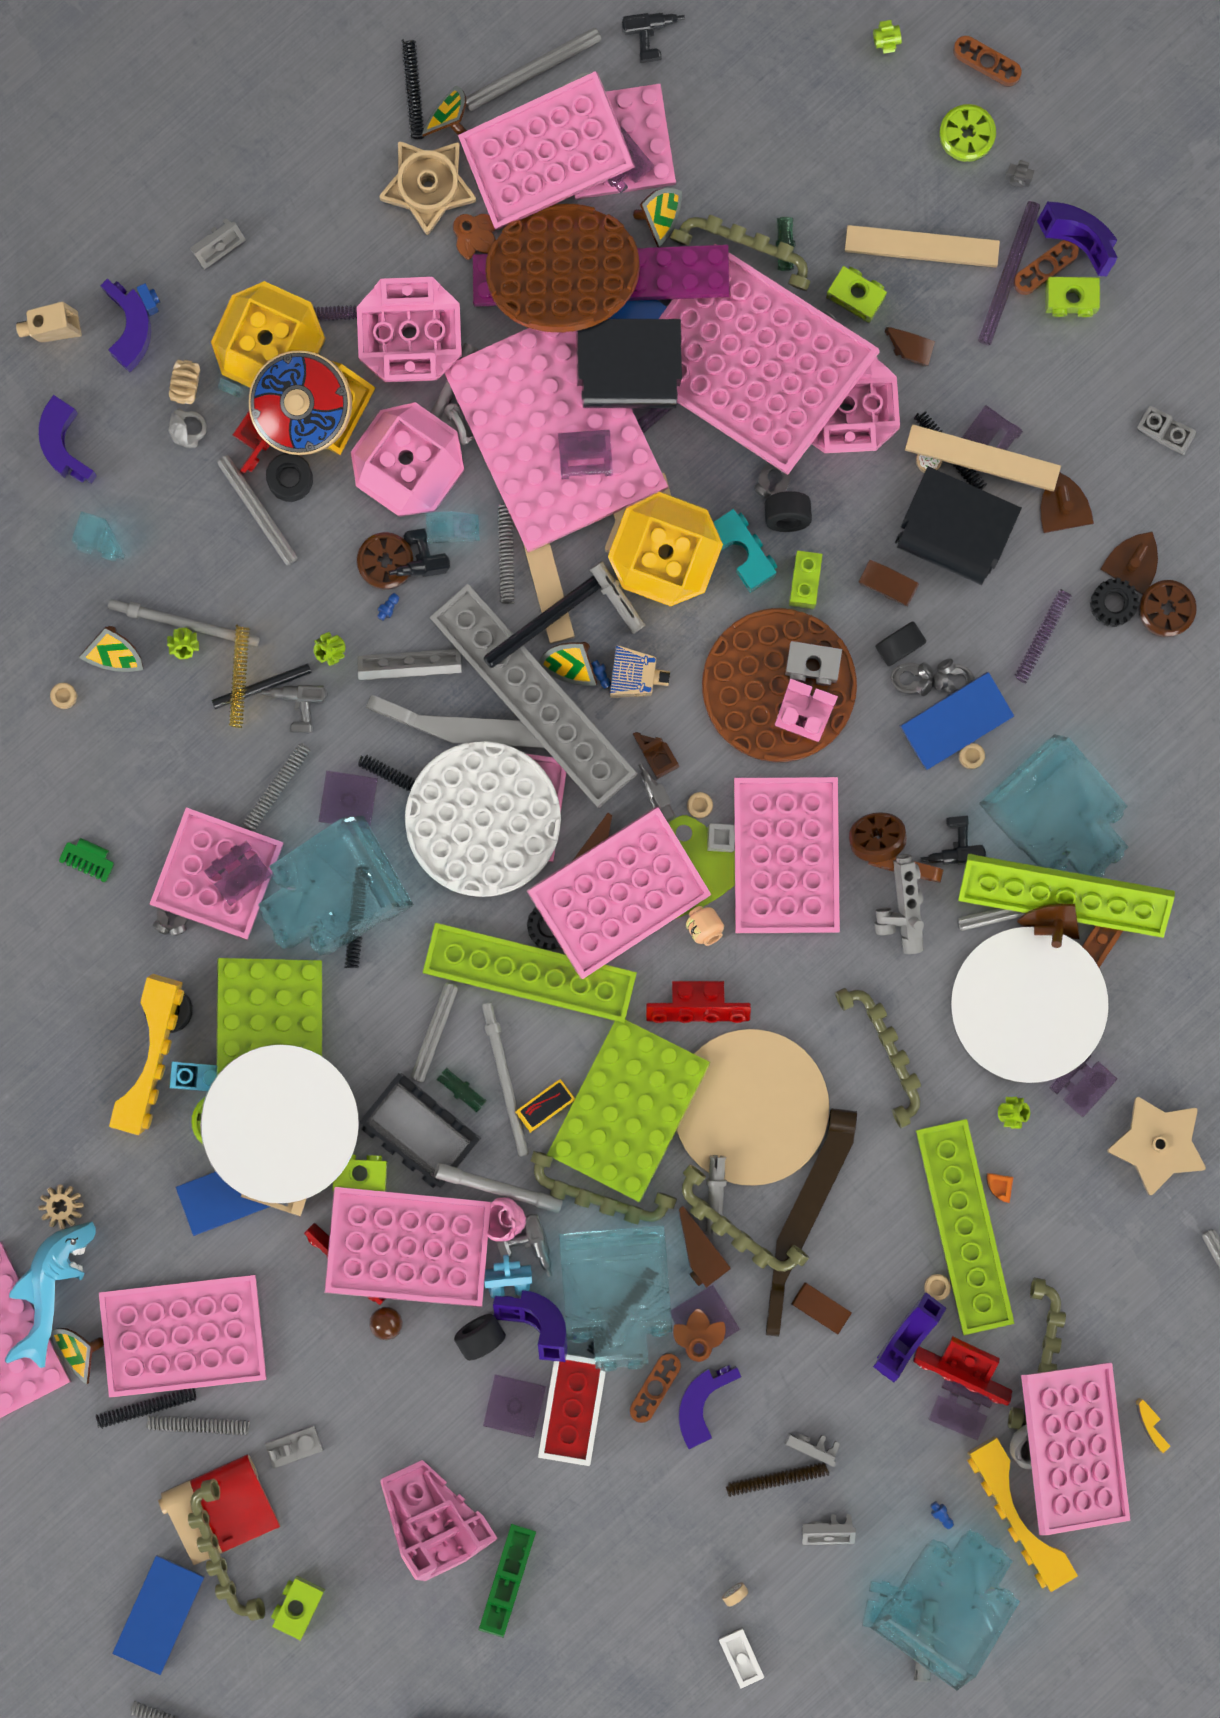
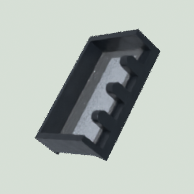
M402 1073L397 1074L359 1121L364 1125L361 1128L362 1131L371 1138L375 1136L380 1138L384 1142L381 1146L392 1155L397 1152L404 1158L402 1163L414 1172L417 1169L424 1174L422 1180L432 1188L436 1185L441 1188L446 1182L434 1178L438 1163L458 1168L481 1140L480 1136Z

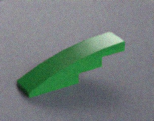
M511 1524L478 1629L479 1631L504 1638L536 1531Z

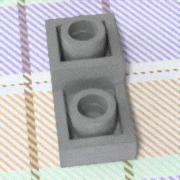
M1152 406L1148 407L1137 427L1138 430L1182 455H1185L1196 435V430L1173 420L1171 415Z

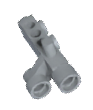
M902 854L896 856V860H893L899 913L892 912L891 908L888 907L876 909L875 933L877 935H890L896 932V926H900L903 953L916 954L924 950L922 938L924 923L921 921L920 904L923 903V896L917 885V880L920 879L921 874L919 866L912 861V856L910 854Z

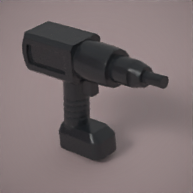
M643 13L623 16L622 30L624 34L639 33L640 63L662 60L659 49H650L649 39L650 36H654L653 29L664 28L665 25L674 24L677 20L685 19V15Z
M425 528L407 531L403 535L404 540L408 544L418 545L419 554L415 555L416 561L408 562L406 565L399 566L395 570L388 571L389 575H408L409 577L420 575L427 577L444 574L450 568V559L445 553L430 556Z
M968 816L946 818V826L950 829L958 828V842H953V849L941 850L940 853H932L928 857H921V862L929 861V863H942L943 865L966 864L968 854L985 857L986 851L983 845L968 846Z

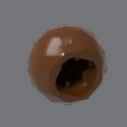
M382 1307L372 1314L369 1326L373 1335L378 1339L391 1340L399 1335L403 1322L401 1315L395 1309Z

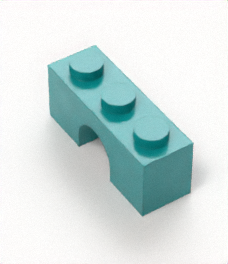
M732 509L713 522L723 543L721 551L731 545H739L746 550L748 559L736 569V573L749 593L776 577L777 572L775 569L778 568L777 564L770 555L765 556L761 550V547H763L761 540L756 534L751 535L746 528L749 523L741 512L737 514Z

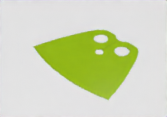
M688 815L678 816L670 821L669 825L675 835L677 828L681 825H687L691 828V838L687 841L679 840L711 895L677 918L689 914L691 910L698 906L704 907L735 886V851H707L708 828Z

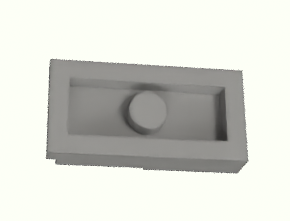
M224 219L225 225L218 230L213 227L211 229L212 234H209L190 248L204 270L246 241L235 222Z
M315 1426L265 1443L273 1469L323 1451Z
M796 1432L795 1436L788 1434L785 1441L787 1446L830 1466H835L836 1462L834 1459L840 1446L839 1442L835 1441L833 1446L825 1451L824 1441L826 1436L824 1435L820 1436L816 1446L809 1443L811 1438L799 1432Z
M846 1514V1522L844 1524H839L836 1521V1515L831 1516V1525L819 1521L803 1524L802 1545L855 1544L856 1528H853L851 1515Z

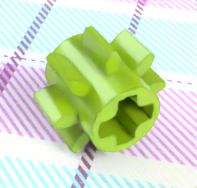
M891 20L880 21L879 28L873 29L875 47L883 48V54L895 52L896 45L902 44L899 25L893 26Z
M187 628L174 629L173 636H167L169 654H174L179 659L192 658L193 651H199L197 633H192Z
M327 632L320 635V638L314 641L316 644L314 646V655L321 663L327 661L329 666L338 663L339 659L345 657L343 654L345 652V643L338 635L332 637L331 633Z
M1006 1097V1103H1001L998 1107V1118L1001 1122H1004V1127L1020 1129L1022 1128V1122H1027L1030 1118V1108L1027 1103H1024V1098Z

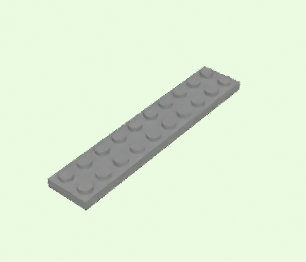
M469 584L429 617L598 809L637 775L636 771L524 646L493 668H490L483 659L485 655L512 636L513 633Z

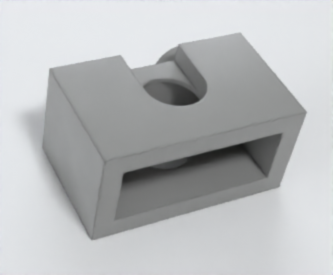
M791 641L785 675L798 682H805L806 678L816 679V684L831 686V682L836 683L838 680L842 649ZM816 659L820 663V669L810 671L806 667V661Z

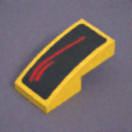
M559 1079L515 1111V1113L531 1133L571 1104L575 1098L562 1080Z
M1139 1398L1135 1402L1141 1424L1153 1445L1159 1452L1164 1453L1171 1446L1153 1427L1161 1419L1143 1399Z

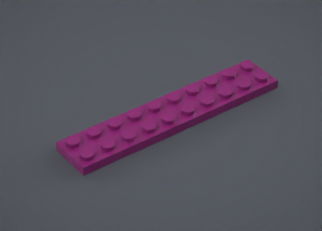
M728 245L637 248L640 263L639 278L635 290L628 301L730 297ZM488 254L473 255L474 307L497 306L490 295L486 281L485 266Z

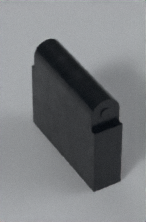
M606 319L597 325L576 331L577 386H582L581 399L583 408H676L677 386H680L682 380L681 319Z
M927 466L900 526L905 530L902 531L897 548L982 585L990 572V567L995 569L1022 507Z

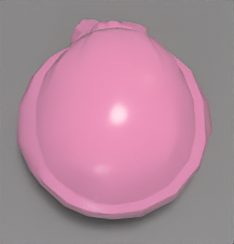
M509 1197L497 1198L492 1201L490 1206L487 1236L493 1241H509L525 1228L526 1216L523 1209Z

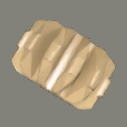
M177 360L175 362L169 387L171 401H176L180 404H192L195 401L200 377V366L198 363H193L189 360Z
M62 1184L57 1186V1193L52 1187L48 1188L47 1190L51 1197L42 1195L40 1198L42 1201L47 1202V1205L38 1207L39 1210H47L48 1212L41 1217L42 1220L52 1217L49 1226L54 1227L58 1221L60 1229H65L66 1221L70 1226L75 1225L72 1215L76 1218H81L82 1214L75 1210L76 1208L84 1207V1203L75 1202V1200L81 1197V1194L76 1193L71 1196L73 1192L72 1186H69L64 1193ZM64 1200L66 1202L64 1206H67V1210L58 1213L57 1209L59 1208H56L55 1205L57 1202Z

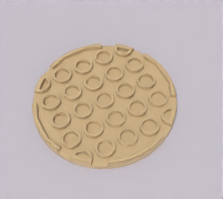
M745 1029L720 1035L694 1053L709 1061L710 1065L677 1129V1133L685 1150L701 1168L709 1173L710 1155L726 1156L724 1179L733 1184L755 1186L782 1180L795 1173L810 1160L825 1135L829 1118V1097L824 1078L818 1066L804 1049L782 1035L759 1029Z

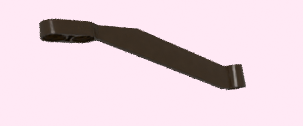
M831 1108L828 1136L777 1238L775 1258L778 1260H788L790 1257L786 1253L793 1245L800 1249L803 1248L854 1143L857 1111ZM773 1269L766 1324L767 1336L779 1337L785 1282L791 1270L784 1272Z

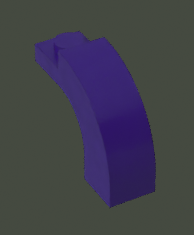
M1047 201L1037 219L1045 238L1062 239L1077 245L1088 255L1097 275L1107 277L1118 258L1113 249L1117 239L1111 230L1098 218L1078 207Z
M107 278L100 285L102 290L126 315L125 330L108 351L130 373L143 359L148 350L151 339V321L142 299L134 289L125 296L127 293L126 289L119 282L116 281L113 284Z
M53 395L45 406L39 422L38 435L43 454L54 470L63 478L71 470L70 475L81 483L86 480L92 484L97 477L96 473L72 457L67 452L65 446L66 432L78 413L73 407Z
M522 1290L521 1298H514L512 1296L494 1297L493 1309L497 1320L526 1323L533 1326L540 1333L538 1340L540 1360L566 1361L568 1349L566 1324L562 1313L553 1302L540 1294Z
M925 1293L889 1338L877 1356L878 1359L873 1367L892 1382H895L900 1377L916 1349L939 1323L947 1308L928 1293Z
M729 1364L716 1370L717 1376L712 1377L707 1368L692 1379L686 1387L680 1401L678 1419L680 1430L688 1449L712 1439L704 1421L703 1407L706 1399L714 1390L741 1378L736 1366L731 1368Z

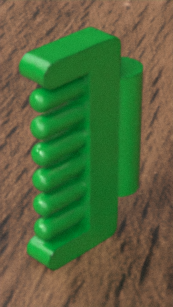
M82 838L79 839L77 845L70 842L66 843L59 858L60 863L66 862V865L70 866L75 857L72 868L75 869L78 866V871H82L85 866L83 871L85 874H88L93 864L89 875L93 877L96 873L95 878L100 879L101 877L102 882H107L114 867V862L106 859L109 850Z

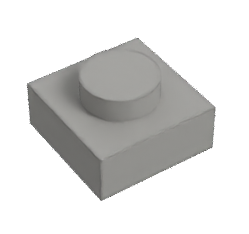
M709 823L707 851L733 852L735 825Z

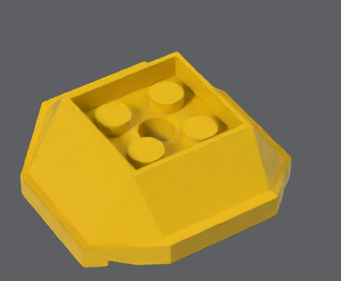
M263 281L231 296L211 340V344L221 374L251 388L255 376L269 360L290 351L300 350L319 354L326 338L311 302ZM265 332H270L273 336L271 343L268 345H262L260 342V337Z
M657 491L625 508L608 553V558L623 589L673 606L705 593L723 543L706 508ZM664 544L672 546L673 551L668 557L660 556L658 554L660 546Z

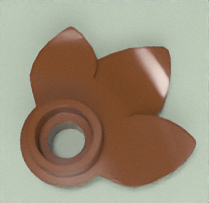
M462 214L455 219L453 231L458 237L456 247L459 253L467 260L472 258L475 251L488 254L492 243L496 241L492 234L496 229L493 226L490 215L479 214L473 217L469 214ZM462 223H468L470 230H464Z
M698 1308L689 1316L687 1325H674L673 1336L678 1345L686 1348V1353L690 1359L701 1362L710 1356L712 1348L722 1343L726 1327L724 1322L710 1324L705 1313ZM697 1343L702 1344L704 1347L703 1352H694V1345Z

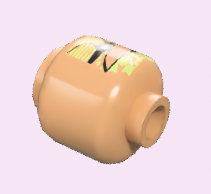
M698 906L689 912L690 917L686 921V928L696 943L709 946L721 939L724 924L713 908Z

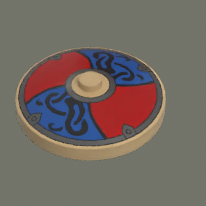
M299 350L285 352L272 358L259 370L250 388L249 412L255 429L269 445L285 453L309 455L328 448L343 434L351 416L352 395L346 377L332 361L317 353Z

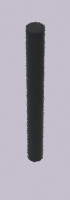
M307 663L212 700L214 708L218 709L258 694L262 690L271 689L312 672Z

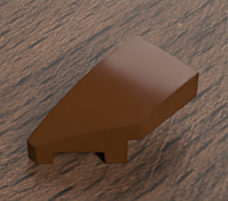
M892 327L885 328L886 336L889 335L895 347L893 351L896 356L901 355L903 359L921 366L929 365L935 341Z
M638 732L633 733V737L656 779L679 768L676 758L662 738H652L641 735Z

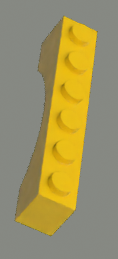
M151 974L146 978L140 1003L146 1014L149 1026L150 1046L148 1058L143 1072L135 1085L115 1102L109 1127L135 1135H140L145 1129H149L153 1117L152 1114H149L151 1105H155L159 1090L156 1089L157 1082L162 1079L165 1071V1065L162 1064L164 1055H168L172 1041L168 1040L171 1030L175 1029L178 1015H175L177 1005L180 1006L184 996V990H181L183 982L156 974Z
M994 1436L968 1451L971 1457L967 1460L968 1464L975 1474L979 1472L984 1479L980 1483L988 1497L993 1495L998 1503L994 1508L1001 1520L1004 1518L1008 1520L1011 1527L1007 1530L1015 1543L1020 1541L1024 1550L1021 1551V1554L1028 1566L1033 1564L1038 1573L1034 1576L1042 1589L1047 1587L1052 1592L1078 1577L1066 1554L1062 1550L1051 1547L1035 1537L1019 1518L1013 1505L1009 1488L1011 1461L998 1438Z

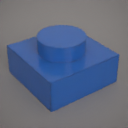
M146 283L136 287L149 315L158 313L159 310L156 304L160 303V300L154 288L149 290Z

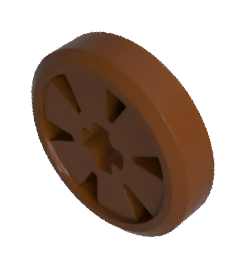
M389 532L377 533L367 538L357 554V567L360 575L370 586L381 590L394 589L405 583L409 578L408 575H389L388 571L395 570L399 566L414 561L409 544L402 537ZM383 555H389V560L393 561L391 565H387V568H383L382 563L378 561L379 558H383Z
M1162 580L1152 584L1143 593L1139 602V616L1143 625L1151 633L1160 637L1180 635L1191 626L1196 616L1197 605L1194 595L1184 584L1174 580ZM1169 602L1172 604L1171 608H1174V612L1165 615L1161 605L1165 606Z
M876 812L861 817L852 825L849 832V841L853 853L860 859L868 862H883L896 857L904 849L907 842V834L904 823L897 816L885 812Z

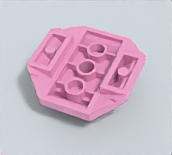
M433 277L380 279L372 291L357 306L359 361L384 382L438 380L462 357L460 303ZM407 328H413L417 331L416 335L412 338H406L402 334Z
M877 357L841 403V405L849 404L853 409L845 411L839 406L811 444L823 453L877 451L900 429L897 377Z
M416 402L380 410L351 451L356 487L398 517L435 512L465 471L458 432ZM404 453H411L414 456L413 461L408 465L400 463V457Z

